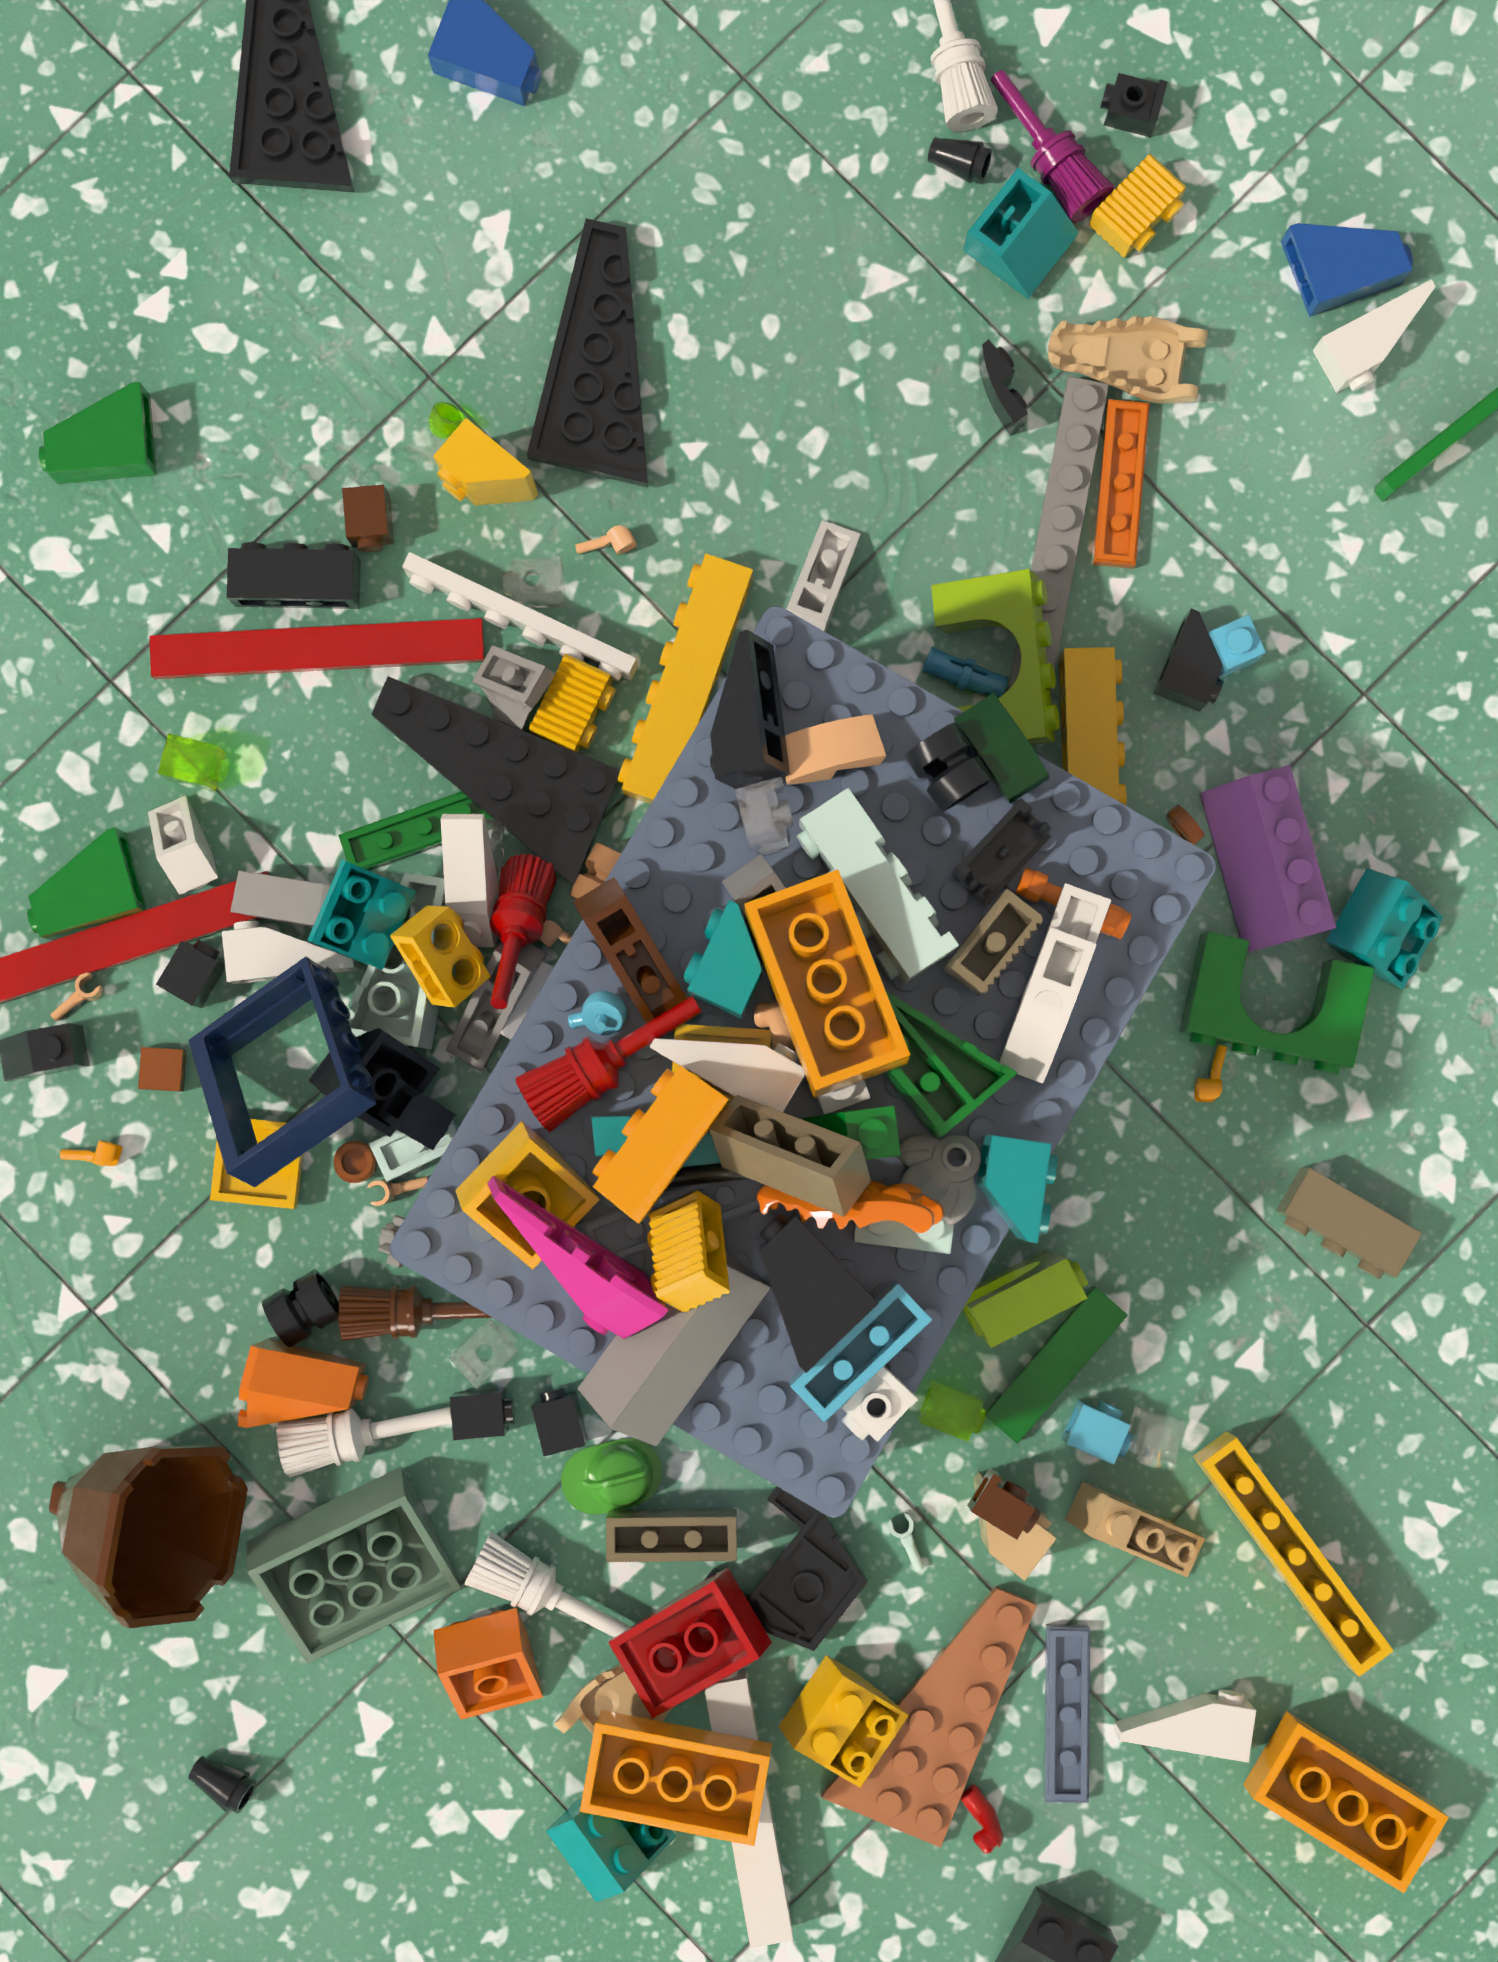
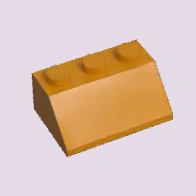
M681 1065L675 1073L668 1068L665 1070L650 1091V1093L657 1097L646 1113L639 1108L636 1110L621 1131V1133L628 1137L617 1154L608 1149L592 1171L593 1174L599 1177L593 1188L638 1224L645 1219L729 1103L728 1098Z

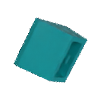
M1017 168L968 230L963 251L1029 299L1078 237L1079 232L1052 192L1020 168Z
M341 860L308 941L383 970L394 945L390 935L402 926L416 891L345 860Z
M1366 868L1335 923L1336 928L1332 929L1326 941L1344 958L1357 965L1374 968V975L1397 988L1404 989L1409 978L1417 971L1419 960L1429 942L1437 935L1443 916L1409 882Z
M729 900L724 910L717 907L714 909L704 931L705 938L710 940L703 955L698 952L693 954L683 978L685 982L690 984L687 989L690 996L693 995L694 998L742 1020L761 980L762 968L737 903Z
M982 1135L981 1163L977 1172L976 1184L1017 1238L1027 1242L1038 1243L1039 1233L1047 1234L1049 1228L1051 1205L1044 1203L1046 1184H1054L1058 1156L1050 1154L1051 1144Z
M580 1798L546 1832L597 1903L625 1892L676 1838V1835L670 1829L580 1812L582 1798Z

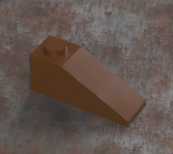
M615 877L573 901L583 921L646 1023L687 999Z

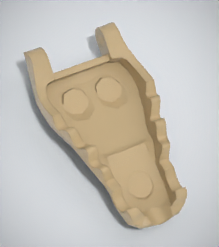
M1134 316L1127 321L1114 318L1109 321H1097L1094 325L1071 324L1063 320L1051 334L1048 345V360L1053 368L1084 374L1145 401L1159 404L1197 401L1199 387L1193 384H1181L1186 348L1205 347L1208 331L1181 326L1154 316L1144 318Z
M621 1664L600 1673L581 1688L554 1724L562 1733H565L579 1719L594 1734L595 1723L601 1710L647 1719L652 1718ZM672 1708L652 1720L664 1722L666 1715Z

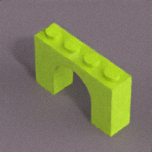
M1024 569L931 585L935 627L944 633L983 627H1001L1011 631L1020 647L1021 667L1012 687L998 699L1016 722L1030 745L1055 742L1054 730H1059L1060 719L1057 706L1051 705L1050 689L1055 688L1056 678L1053 664L1047 663L1046 647L1051 646L1052 638L1048 621L1043 622L1042 605H1047V589L1044 580H1039V577L1031 569ZM973 705L960 706L956 708L964 712Z
M1043 1250L976 1285L963 1308V1312L975 1335L978 1337L983 1336L986 1344L992 1349L1088 1299L1083 1287L1089 1284L1077 1261L1072 1262L1071 1259L1067 1260V1258L1059 1254Z

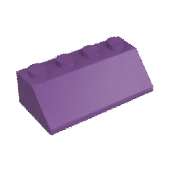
M1290 765L1249 775L1199 793L1239 938L1250 940L1247 953L1324 933L1336 928Z

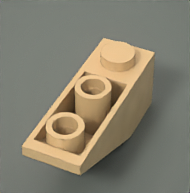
M1082 1481L1065 1518L1067 1522L1094 1539L1187 1578L1205 1541V1538L1084 1481Z

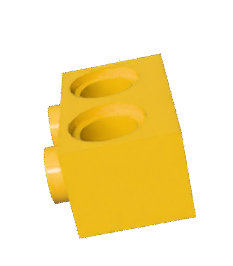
M426 905L393 932L390 937L431 1004L456 1007L491 976L483 964L484 957L475 945L471 944L463 930L464 924L460 916L450 907ZM434 930V931H435V939H434V942L432 943L431 935H432V931ZM454 965H455V967H456V972H455V975H454V977H453L452 971H453V967H454Z

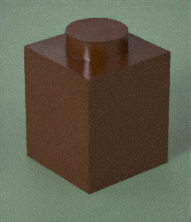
M384 484L342 488L345 532L353 548L358 547V550L361 552H377L383 550V545L394 544L391 500Z

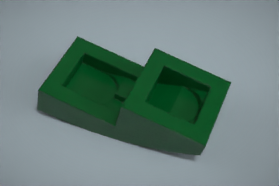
M994 693L954 718V722H957L970 742L971 748L980 757L992 775L993 783L1009 804L1050 779L1049 773L1038 755Z

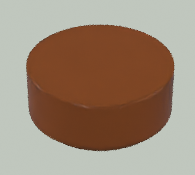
M1177 804L1166 813V820L1184 840L1195 845L1205 836L1196 821L1180 805Z
M362 1141L344 1143L336 1151L333 1160L337 1175L349 1183H360L368 1180L373 1176L378 1165L369 1144Z

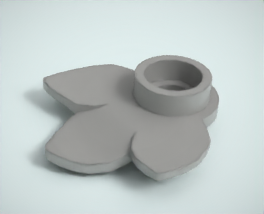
M926 1134L912 1136L900 1145L901 1156H897V1158L909 1169L904 1173L900 1183L912 1184L920 1188L924 1195L940 1202L945 1209V1222L950 1226L956 1224L967 1215L976 1199L973 1177L978 1172L981 1163V1154L978 1146L970 1138L958 1134L949 1135L942 1140ZM953 1150H960L965 1154L966 1161L961 1166H953L947 1160L948 1154Z

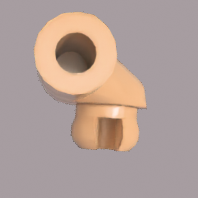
M772 1000L771 1003H758L754 1009V1022L759 1028L770 1027L773 1050L777 1043H780L796 1052L778 1002Z

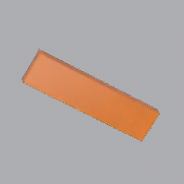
M1108 399L1106 403L1092 565L1134 569L1136 566L1150 403Z

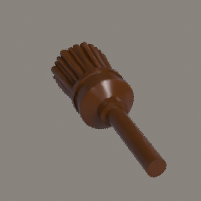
M342 1285L340 1289L338 1320L341 1341L391 1334L392 1339L410 1336L412 1339L418 1337L424 1325H431L433 1320L493 1318L466 1301L433 1302V1298H423L417 1285H410V1287L392 1285L391 1290Z

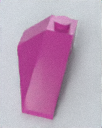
M495 1176L491 1177L487 1184L493 1198L584 1313L582 1319L591 1328L603 1335H606L610 1330L622 1339H625L664 1317L668 1308L664 1301L657 1298L649 1275Z

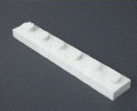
M411 552L408 553L402 568L407 576L411 578L409 583L415 588L428 594H432L434 589L448 595L446 600L459 609L469 611L472 606L486 613L484 619L500 628L507 629L508 624L523 630L521 636L536 645L544 647L546 642L561 648L559 651L560 655L564 656L566 653L581 661L585 659L597 665L598 669L611 674L614 681L619 682L621 677L632 681L638 669L637 658Z

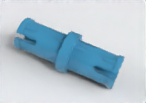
M931 647L922 668L924 673L956 684L955 688L964 691L966 688L986 697L992 693L997 698L1001 697L1009 680L1007 676L994 673L976 665V660L971 658L963 660L935 647Z

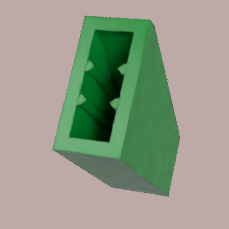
M140 382L126 385L43 432L44 446L39 447L40 465L42 470L57 484L157 475L151 396Z
M114 827L107 829L28 896L31 908L27 909V917L32 930L38 933L39 937L55 940L147 910L126 833Z
M894 1106L799 1118L861 1142L865 1160L901 1156Z

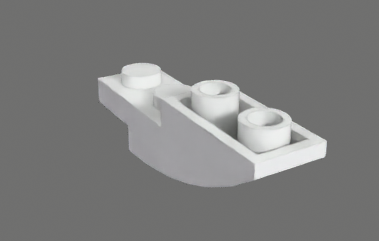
M1066 883L1064 884L999 1060L1000 1064L1006 1065L1018 1072L1017 1075L1042 1084L1044 1083L1088 970L1111 899Z

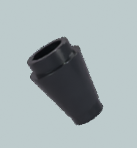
M934 137L928 152V162L934 163L936 166L968 183H972L973 180L982 182L990 165L992 149L984 147L982 141Z
M201 1756L196 1761L188 1777L223 1811L228 1812L232 1810L237 1814L246 1806L256 1787V1782L249 1778V1772Z

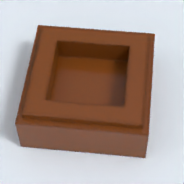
M141 1047L138 1089L183 1092L187 1050Z

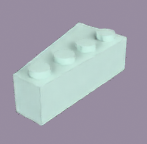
M849 788L799 820V827L803 831L797 835L800 844L811 859L819 856L829 872L839 870L864 937L867 939L872 936L882 951L876 955V958L891 980L898 976L901 982L905 984L951 954L959 946L950 931L943 936L939 934L935 928L939 925L935 916V910L925 896L922 897L919 893L915 895L909 888L912 885V881L907 870L892 852L889 854L885 852L882 847L886 844L883 836Z
M412 873L404 874L400 884L415 890L416 893L403 924L426 905L446 907L444 878ZM434 930L432 931V935H431L432 943L434 942V939H435V931H434ZM394 944L383 970L368 965L361 984L357 985L351 999L353 1003L349 1010L350 1018L348 1019L352 1033L355 1036H359L379 1027L406 1046L432 1050L439 1006L431 1004Z

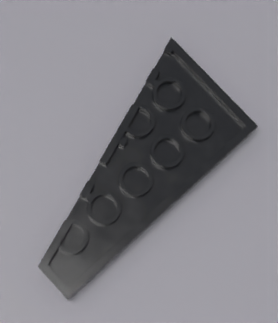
M246 0L229 172L232 183L355 192L308 0Z
M586 218L527 451V458L532 461L648 488L626 227Z
M387 676L371 714L373 718L430 764L440 775L450 781L507 832L529 848L533 854L545 860L546 863H552L555 871L573 887L582 870L617 785L620 770Z

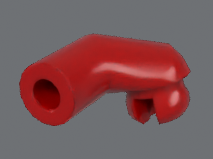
M975 1784L971 1785L963 1791L960 1800L982 1828L974 1834L973 1841L984 1854H989L996 1846L1000 1848L1004 1835L995 1809Z

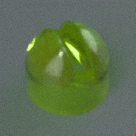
M437 402L429 414V429L434 436L440 439H448L463 422L464 415L456 406L450 403Z

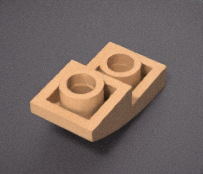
M873 714L835 720L785 735L790 775L785 776L787 785L831 780L837 770L880 765L886 757Z

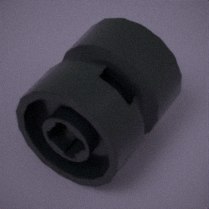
M953 722L927 737L904 756L918 779H928L930 784L927 788V793L941 813L967 799L993 779L980 757L968 754L971 744L957 722Z
M316 1269L294 1281L293 1290L289 1291L283 1288L262 1301V1307L270 1325L280 1340L289 1348L312 1335L313 1326L322 1329L339 1317L338 1299L325 1278Z

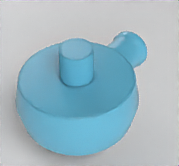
M597 991L586 999L582 1006V1012L572 1013L568 1016V1023L572 1029L586 1026L596 1034L612 1035L618 1032L626 1022L627 1008L624 1001L615 993Z

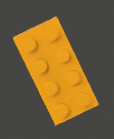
M838 869L744 903L745 918L814 1098L908 1063L910 1052Z
M601 1710L595 1723L580 1812L755 1846L772 1743Z
M1288 1711L1284 1714L1243 1784L1254 1800L1402 1893H1405L1449 1818L1429 1799Z

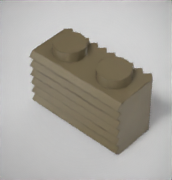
M1006 889L943 967V970L974 995H984L988 992V988L994 984V980L1000 977V973L1007 969L1006 965L1013 961L1012 958L1019 953L1018 950L1025 946V942L1031 938V934L1037 931V927L1043 923L1042 915L1013 892Z

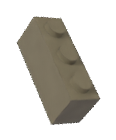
M737 1095L709 1129L723 1168L842 1217H845L871 1182L861 1142L740 1095Z
M1300 1168L1276 1212L1287 1217L1283 1223L1284 1225L1303 1236H1306L1311 1231L1323 1239L1320 1244L1321 1247L1341 1258L1346 1253L1360 1260L1357 1266L1360 1270L1379 1280L1383 1274L1385 1276L1398 1277L1422 1235L1421 1232L1311 1168Z
M737 1509L609 1510L606 1517V1562L737 1561Z

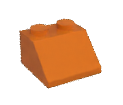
M517 1608L498 1610L487 1616L469 1621L454 1622L449 1626L433 1630L437 1673L460 1720L543 1698L528 1633Z

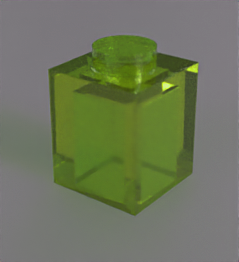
M168 733L157 774L170 781L216 792L218 782L223 783L226 778L229 761L225 758L226 752L217 745Z
M932 1378L917 1419L921 1424L968 1442L972 1433L979 1434L987 1411L981 1409L984 1401L980 1397Z

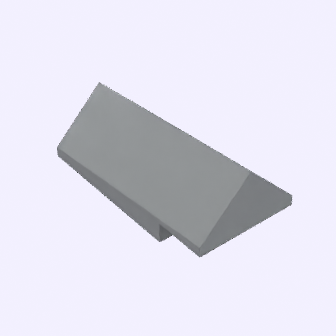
M726 1252L729 1294H722L721 1298H713V1301H706L705 1305L690 1308L689 1312H681L665 1303L668 1311L662 1319L625 1339L616 1335L578 1387V1390L610 1429L657 1446L770 1290L771 1284Z

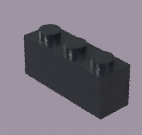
M245 542L241 544V548H228L226 598L235 607L359 609L361 560L354 550H349V546L344 544L332 543L324 545V549H308V546L305 544L285 543L282 545V549H266L265 544Z

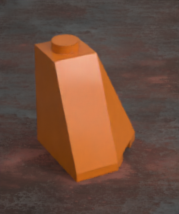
M269 1338L250 1346L239 1388V1399L247 1401V1411L240 1410L238 1426L249 1428L348 1410L356 1405L357 1400L363 1401L369 1383V1376L364 1375L366 1363L296 1345L289 1348L283 1342Z

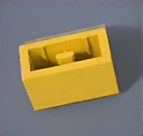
M826 1655L778 1727L794 1750L861 1788L909 1715L861 1675Z

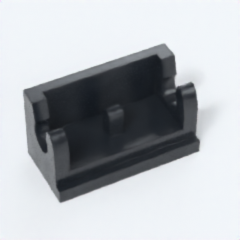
M1022 798L951 873L984 906L1002 890L1051 838L1048 834L1051 831L1048 823L1039 822L1031 814V806Z

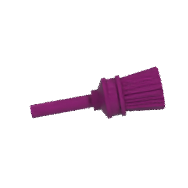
M1003 69L992 76L990 81L1034 139L1032 146L1036 152L1030 162V166L1040 174V179L1045 185L1050 184L1071 222L1076 224L1089 217L1108 195L1113 192L1115 186L1085 156V148L1077 143L1072 131L1056 133L1053 128L1047 129Z

